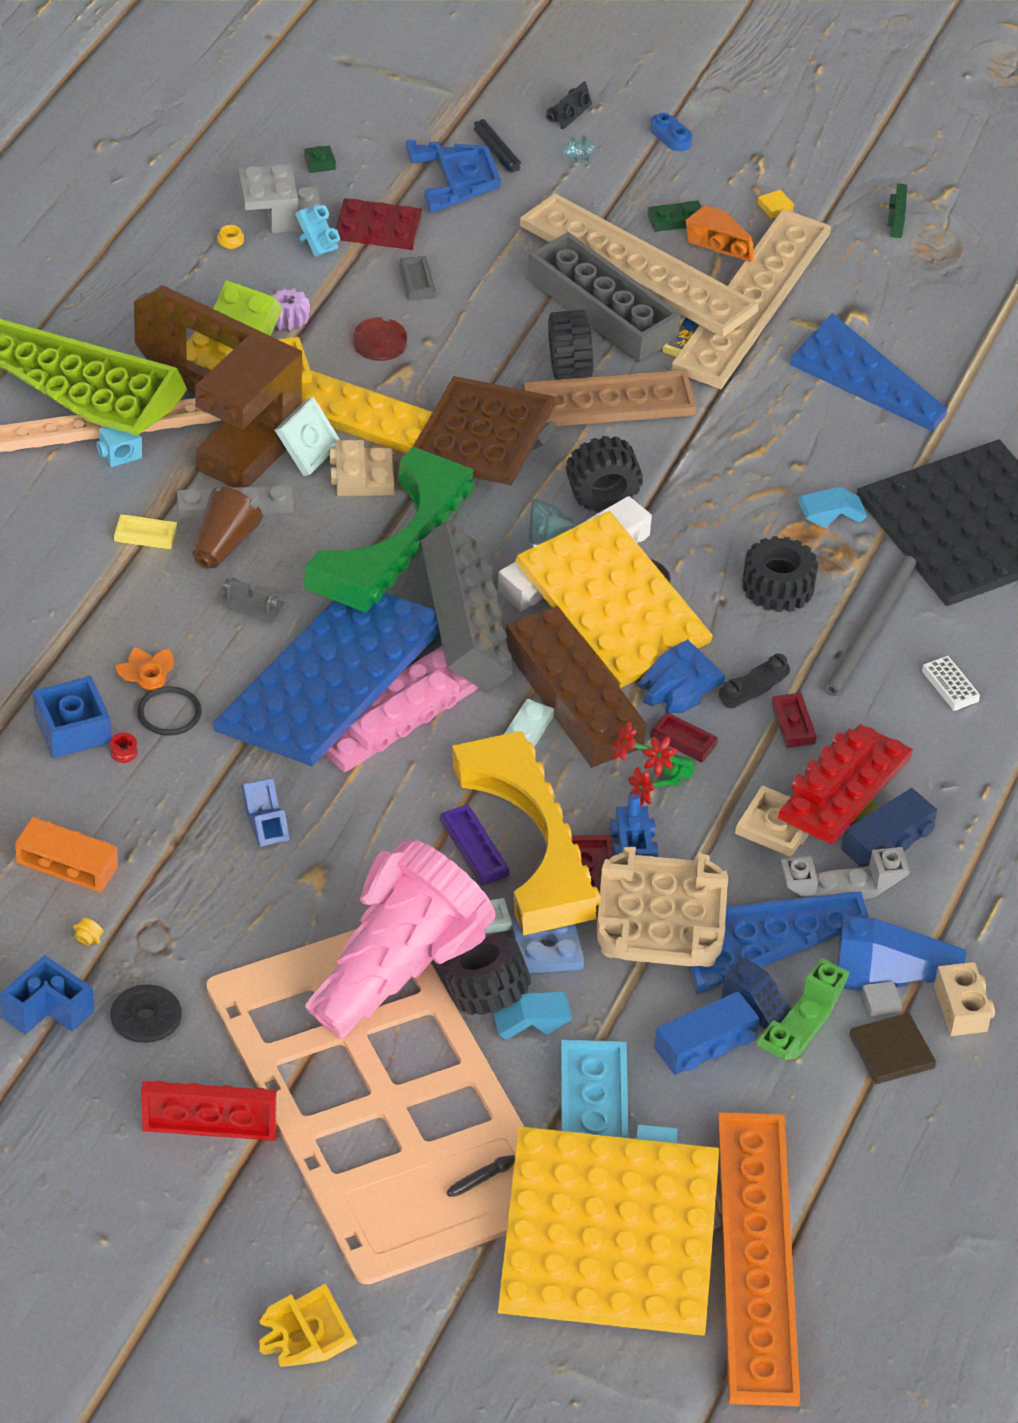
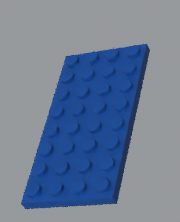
M383 593L379 603H374L366 613L333 600L213 721L214 730L313 766L440 633L435 609L387 593Z

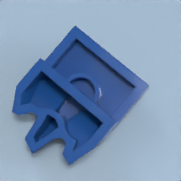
M687 639L665 651L649 668L637 686L642 689L650 688L645 695L643 703L654 706L666 702V712L684 713L700 704L701 695L724 684L725 674Z

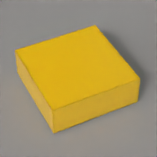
M781 190L758 197L757 204L771 219L776 218L782 209L794 211L793 202Z

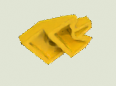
M326 1283L296 1300L291 1294L268 1307L259 1321L263 1326L273 1329V1331L259 1340L260 1352L263 1355L282 1352L278 1357L281 1367L325 1361L357 1344Z

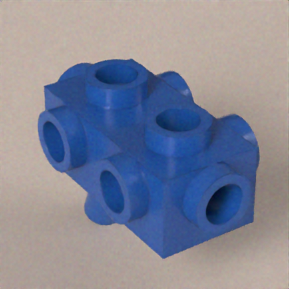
M629 795L628 806L617 807L616 818L610 819V835H612V838H617V843H613L614 856L623 853L624 847H636L635 855L658 857L657 842H652L651 838L655 837L654 818L649 819L648 806H640L639 795Z

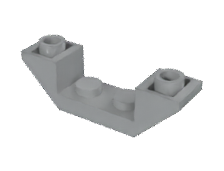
M903 847L872 850L870 864L866 867L816 872L811 856L781 859L780 862L787 888L804 898L860 891L863 899L876 898L910 873Z

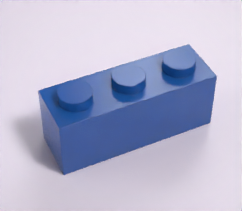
M739 991L657 1027L654 1048L674 1075L685 1070L690 1071L700 1063L711 1058H719L735 1047L751 1043L757 1037L759 1017Z

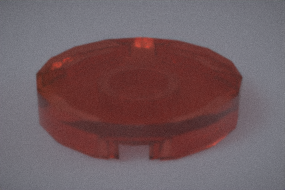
M380 317L367 319L356 326L353 334V346L357 353L367 359L374 361L395 359L403 354L407 348V332L400 323L389 319V322L382 321Z

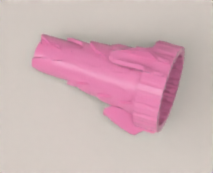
M406 839L394 851H381L375 857L365 880L363 892L359 898L363 904L372 905L361 917L360 921L362 924L350 936L344 946V952L336 961L338 966L312 995L305 1006L310 1014L339 1039H344L364 1016L369 1019L389 995L396 994L411 977L416 979L433 959L437 964H441L480 944L486 938L485 929L496 917L494 907L478 884L444 854L419 840Z

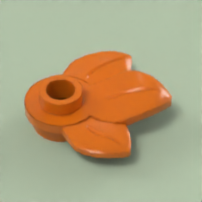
M135 647L129 656L128 663L117 664L115 668L117 674L122 679L136 682L143 689L155 690L165 684L166 674L174 668V657L168 648L161 650L153 657Z

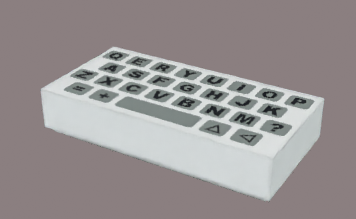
M949 656L923 665L922 673L953 711L979 702L980 694Z

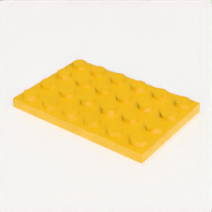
M610 510L517 555L516 564L552 608L558 606L620 689L642 678L665 651L687 639L698 649L711 643L713 638L711 632Z

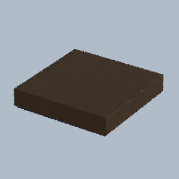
M910 1013L850 1029L849 1036L875 1084L935 1068L936 1060Z

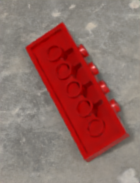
M861 724L854 730L849 728L845 733L837 732L831 747L825 745L821 750L818 762L813 759L809 762L805 770V776L798 774L795 777L791 786L794 794L780 808L777 819L832 845L911 758L913 748Z

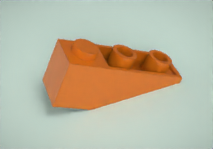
M704 205L686 219L688 243L749 262L755 261L752 237L726 211Z

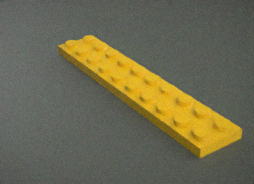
M195 331L186 342L187 360L211 371L225 358V350L230 347ZM312 370L311 382L302 383V402L307 398L314 397L332 428L405 454L414 446L433 413Z

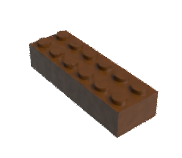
M558 606L506 624V641L513 662L543 703L554 708V718L591 768L614 759L613 756L616 748L613 747L612 743L619 739L618 729H624L628 722L632 723L631 730H636L633 738L636 739L637 743L644 745L647 723ZM627 749V754L637 751V749L632 751Z

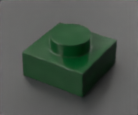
M330 145L304 149V157L310 173L336 170V161Z

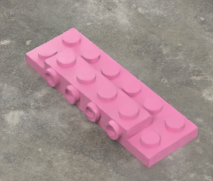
M441 646L408 666L323 755L345 773L377 752L384 751L388 745L399 738L406 737L412 730L423 723L430 722L434 716L442 711L452 708L458 701L473 693L479 687L447 668L444 650Z

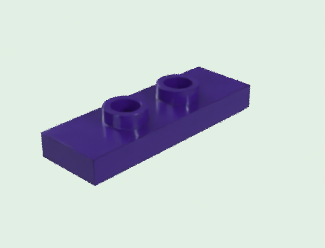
M469 804L441 813V823L481 886L509 876V867Z

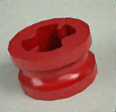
M124 732L118 733L111 738L110 755L113 760L120 763H128L137 757V739L135 736ZM121 746H127V749H121Z

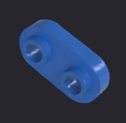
M662 112L651 118L650 131L667 147L674 151H685L691 147V131L672 115Z

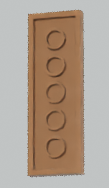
M686 370L523 382V390L555 396L556 405L547 422L552 421L555 427L693 416L697 412V405Z

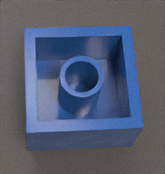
M92 676L33 691L34 716L53 758L110 743V716Z

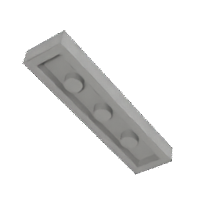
M292 485L232 488L252 499L250 505L255 510L259 506L263 515L294 513ZM213 489L177 490L179 519L203 518L208 497Z

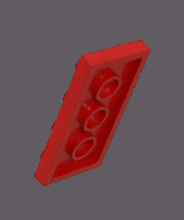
M161 1080L142 1081L141 1105L142 1130L144 1132L276 1140L277 1090L239 1088L229 1085L211 1086L197 1083H169Z

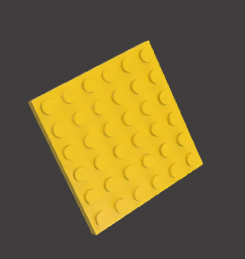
M519 1127L498 1313L705 1336L719 1148Z

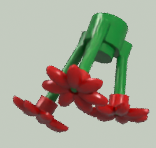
M628 722L624 729H618L619 739L612 743L613 747L616 748L613 757L614 759L620 757L622 760H625L627 749L631 751L637 749L650 757L644 764L645 769H650L654 766V772L657 776L663 770L668 779L652 782L649 780V772L646 771L642 774L639 767L635 768L634 777L628 778L629 783L634 787L630 791V795L636 794L640 796V806L644 805V801L647 804H652L649 792L659 787L678 786L680 780H689L694 774V762L690 757L676 755L677 750L675 748H668L670 737H665L661 743L656 737H653L651 739L652 747L637 743L636 739L633 738L636 730H631L632 723Z

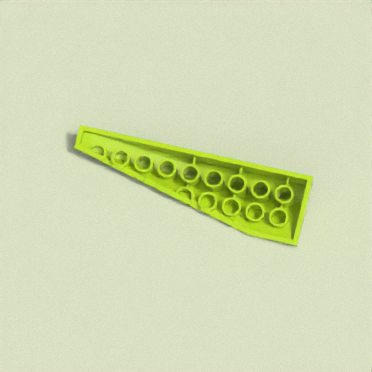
M0 319V367L91 423L137 436L173 411L187 390L176 367Z

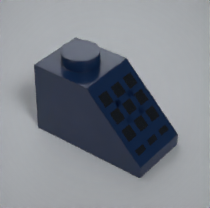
M743 957L724 975L721 999L739 991L758 1015L759 1025L767 1029L773 1020L781 1023L790 1012V1006L770 973L747 958Z

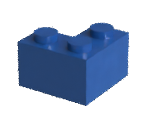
M44 955L0 993L1 1017L25 1035L47 1015L70 1031H73L94 1013L93 988Z

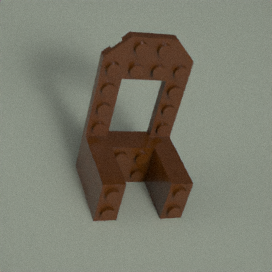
M164 285L155 288L150 293L140 295L134 301L136 346L147 360L176 367L187 390L195 393V407L225 421L196 449L197 470L233 488L249 487L287 450L275 429L302 403V351ZM186 327L233 350L211 371L187 360Z

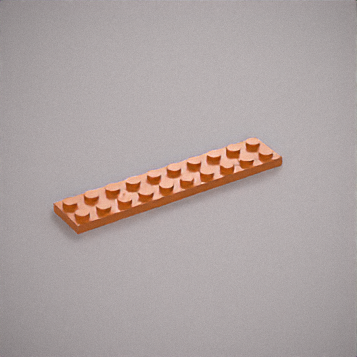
M719 1112L717 1123L720 1196L722 1202L721 1221L729 1404L799 1406L800 1383L785 1114Z

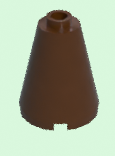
M222 487L220 491H216V488L212 490L208 497L192 552L199 566L206 569L218 567L259 526L263 514L259 506L255 510L250 505L252 501L250 497L229 487Z

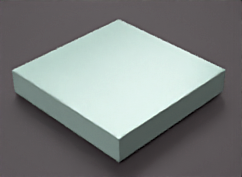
M314 397L303 401L275 429V432L303 476L310 475L330 456V448H335V440H340Z

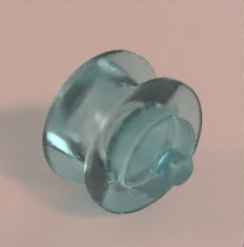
M584 135L581 136V140L576 142L574 137H571L567 144V149H564V154H568L574 163L578 162L579 157H583L585 161H588L592 150H595V145H591Z

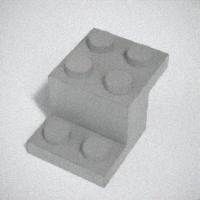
M291 164L238 168V178L245 210L267 209L272 233L303 231L295 213L312 206H321L317 187L296 188Z

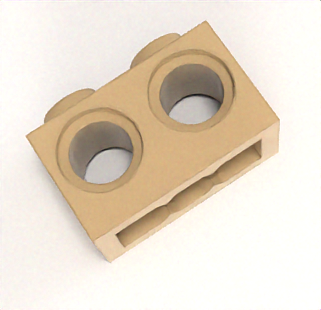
M976 963L938 966L934 988L950 1036L988 1032L990 1019L995 1016V1009L992 999L987 998L985 977L983 974H979Z

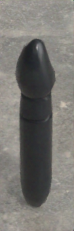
M515 1155L498 1157L493 1163L455 1182L447 1190V1196H459L496 1174L507 1171L515 1163Z

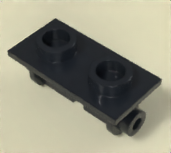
M583 81L577 88L569 90V93L558 104L547 110L546 118L548 121L560 122L561 129H565L592 105L586 81Z

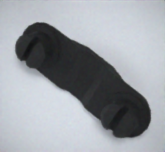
M776 653L774 656L769 657L768 661L752 669L747 675L725 682L718 693L725 707L736 708L751 698H757L764 694L774 685L781 682L790 672L786 656Z

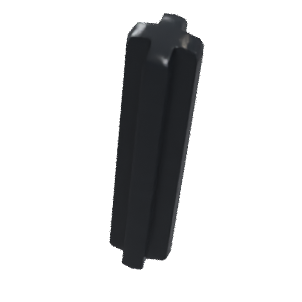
M485 119L476 121L474 123V131L506 169L511 173L515 170L519 171L521 161Z

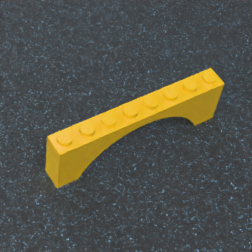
M523 731L452 745L453 769L461 788L487 792L511 802L535 822L544 836L547 851L541 865L526 883L514 891V915L522 934L528 935L595 920L596 906L600 905L598 889L590 884L589 869L587 865L582 866L579 846L577 844L573 845L570 826L562 821L561 806L559 802L554 803L552 786L550 782H545L542 763L535 760L536 755L533 743L527 742Z

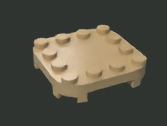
M624 847L623 853L615 855L609 860L605 859L602 867L600 905L598 907L596 929L597 940L604 956L629 961L681 966L710 967L714 965L716 958L721 953L726 929L727 870L722 871L719 866L711 862L710 855L698 853L697 861L635 855L636 847Z

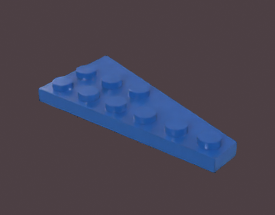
M833 313L791 356V366L932 432L946 417L947 408Z
M861 891L726 907L724 943L714 965L710 967L689 966L696 993H701L724 982V975L743 957L759 967H763L840 935L843 915L868 918L869 915Z

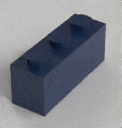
M910 788L848 827L844 831L841 850L860 867L869 866L872 850L903 847L905 851L913 842L921 837L925 838L933 832L937 809L917 791Z

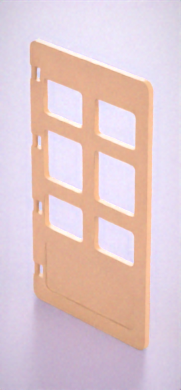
M355 929L215 975L207 982V993L216 1011H218L222 1018L224 1026L255 1086L267 1089L264 1084L265 1082L274 1080L279 1089L277 1091V1129L294 1162L297 1163L303 1179L335 1241L340 1246L354 1278L362 1284H372L507 1235L514 1164L507 1171L496 1174L459 1196L449 1197L446 1192L455 1182L493 1163L496 1158L516 1155L518 1128L524 1127L431 963L416 979L413 978L420 991L418 994L379 1006L369 1019L364 1016L344 1039L337 1038L325 1026H320L272 1043H265L262 1040L248 1011L306 991L316 992L338 966L336 961L344 952V946L350 936L356 931ZM235 1006L240 1016L230 1018L226 1008ZM425 1015L434 1016L460 1064L400 1085L393 1084L367 1036ZM336 1045H343L367 1086L370 1095L310 1116L302 1115L277 1066ZM468 1086L473 1087L492 1120L434 1141H425L407 1108ZM375 1118H383L401 1152L339 1174L333 1173L315 1140ZM314 1156L319 1167L309 1170L304 1159ZM355 1235L361 1247L351 1250L346 1238Z

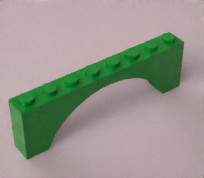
M412 447L400 460L397 483L410 496L416 508V515L412 521L395 536L375 545L351 550H319L305 565L303 588L366 613L374 603H379L387 588L393 587L399 574L406 572L412 559L419 557L422 552L421 540L442 523L448 522L452 513L458 512L465 498L471 497L475 488V482L472 481L474 470Z

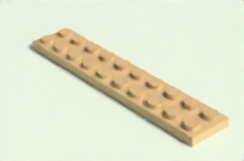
M556 193L520 217V227L548 242L567 232L571 233L681 315L721 337H725L758 312V302Z
M782 209L754 248L755 261H745L728 285V287L758 302V312L725 337H721L699 325L673 361L671 371L686 370L689 378L722 389L830 235L831 226Z

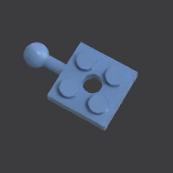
M511 917L512 940L517 941L530 974L583 970L585 961L575 924L523 935L516 917ZM549 940L554 945L547 947L540 943V941Z

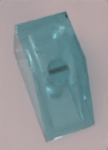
M538 498L531 500L529 542L534 547L575 527L573 520L566 516L558 507Z

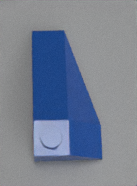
M843 915L837 966L850 972L843 989L862 991L863 985L894 981L896 987L907 986L908 982L919 980L932 983L935 982L938 966L965 963L966 949L875 918Z

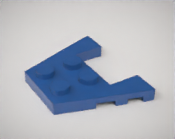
M406 140V151L411 163L438 160L448 187L425 190L424 199L430 213L500 187L501 178L488 146L454 144V148L440 147L439 142H429L427 146L416 145V140Z

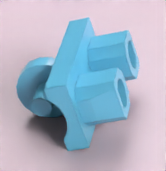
M325 205L312 206L295 213L304 232L299 237L301 243L308 241L315 257L328 252H334L339 248L337 242L341 238L337 230L328 226L326 219H328L329 212Z

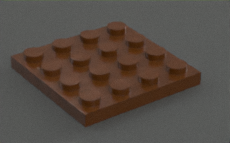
M453 376L413 447L473 469V478L512 486L556 405L555 396Z

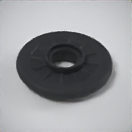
M149 984L137 985L123 991L114 1000L110 1011L111 1022L116 1031L129 1040L141 1043L155 1042L166 1038L176 1030L182 1017V1008L177 997L163 987ZM142 1009H151L155 1012L149 1018H142L137 1013Z

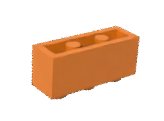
M35 817L31 818L15 842L17 864L102 893L118 868L117 846Z

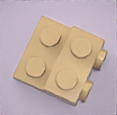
M335 440V448H330V465H335V467H331V485H337V496L394 495L392 448H364V440Z
M763 785L736 825L735 834L789 857L793 856L799 844H804L809 835L777 819L780 808L790 797Z

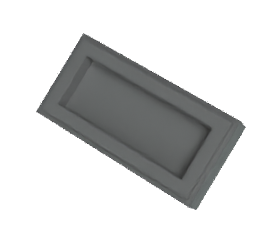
M426 256L400 258L399 266L409 301L435 298L436 290Z

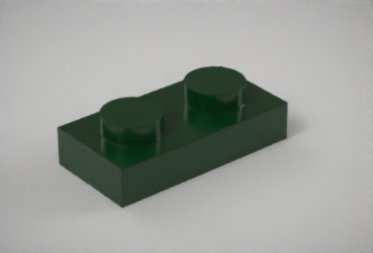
M897 183L896 194H890L889 209L891 210H889L887 226H892L891 237L902 238L907 184Z
M698 200L648 207V217L655 232L687 228L686 219L698 211L701 205Z

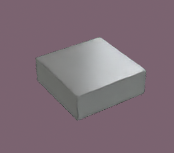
M894 981L863 985L862 995L870 1017L901 1013L902 1003Z

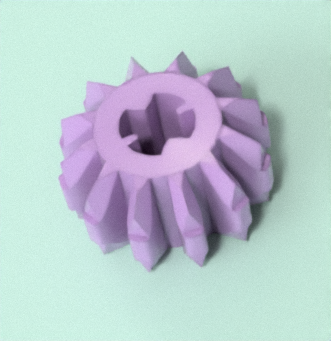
M284 287L282 291L273 290L270 296L275 297L283 308L275 326L278 327L279 331L283 328L289 331L292 328L301 329L302 324L307 323L310 312L309 299L305 297L304 292H296L295 288L286 290Z

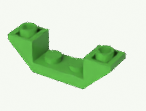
M821 958L806 977L803 995L781 1023L775 1020L771 1022L757 1040L756 1045L783 1060L797 1059L830 1017L850 972Z

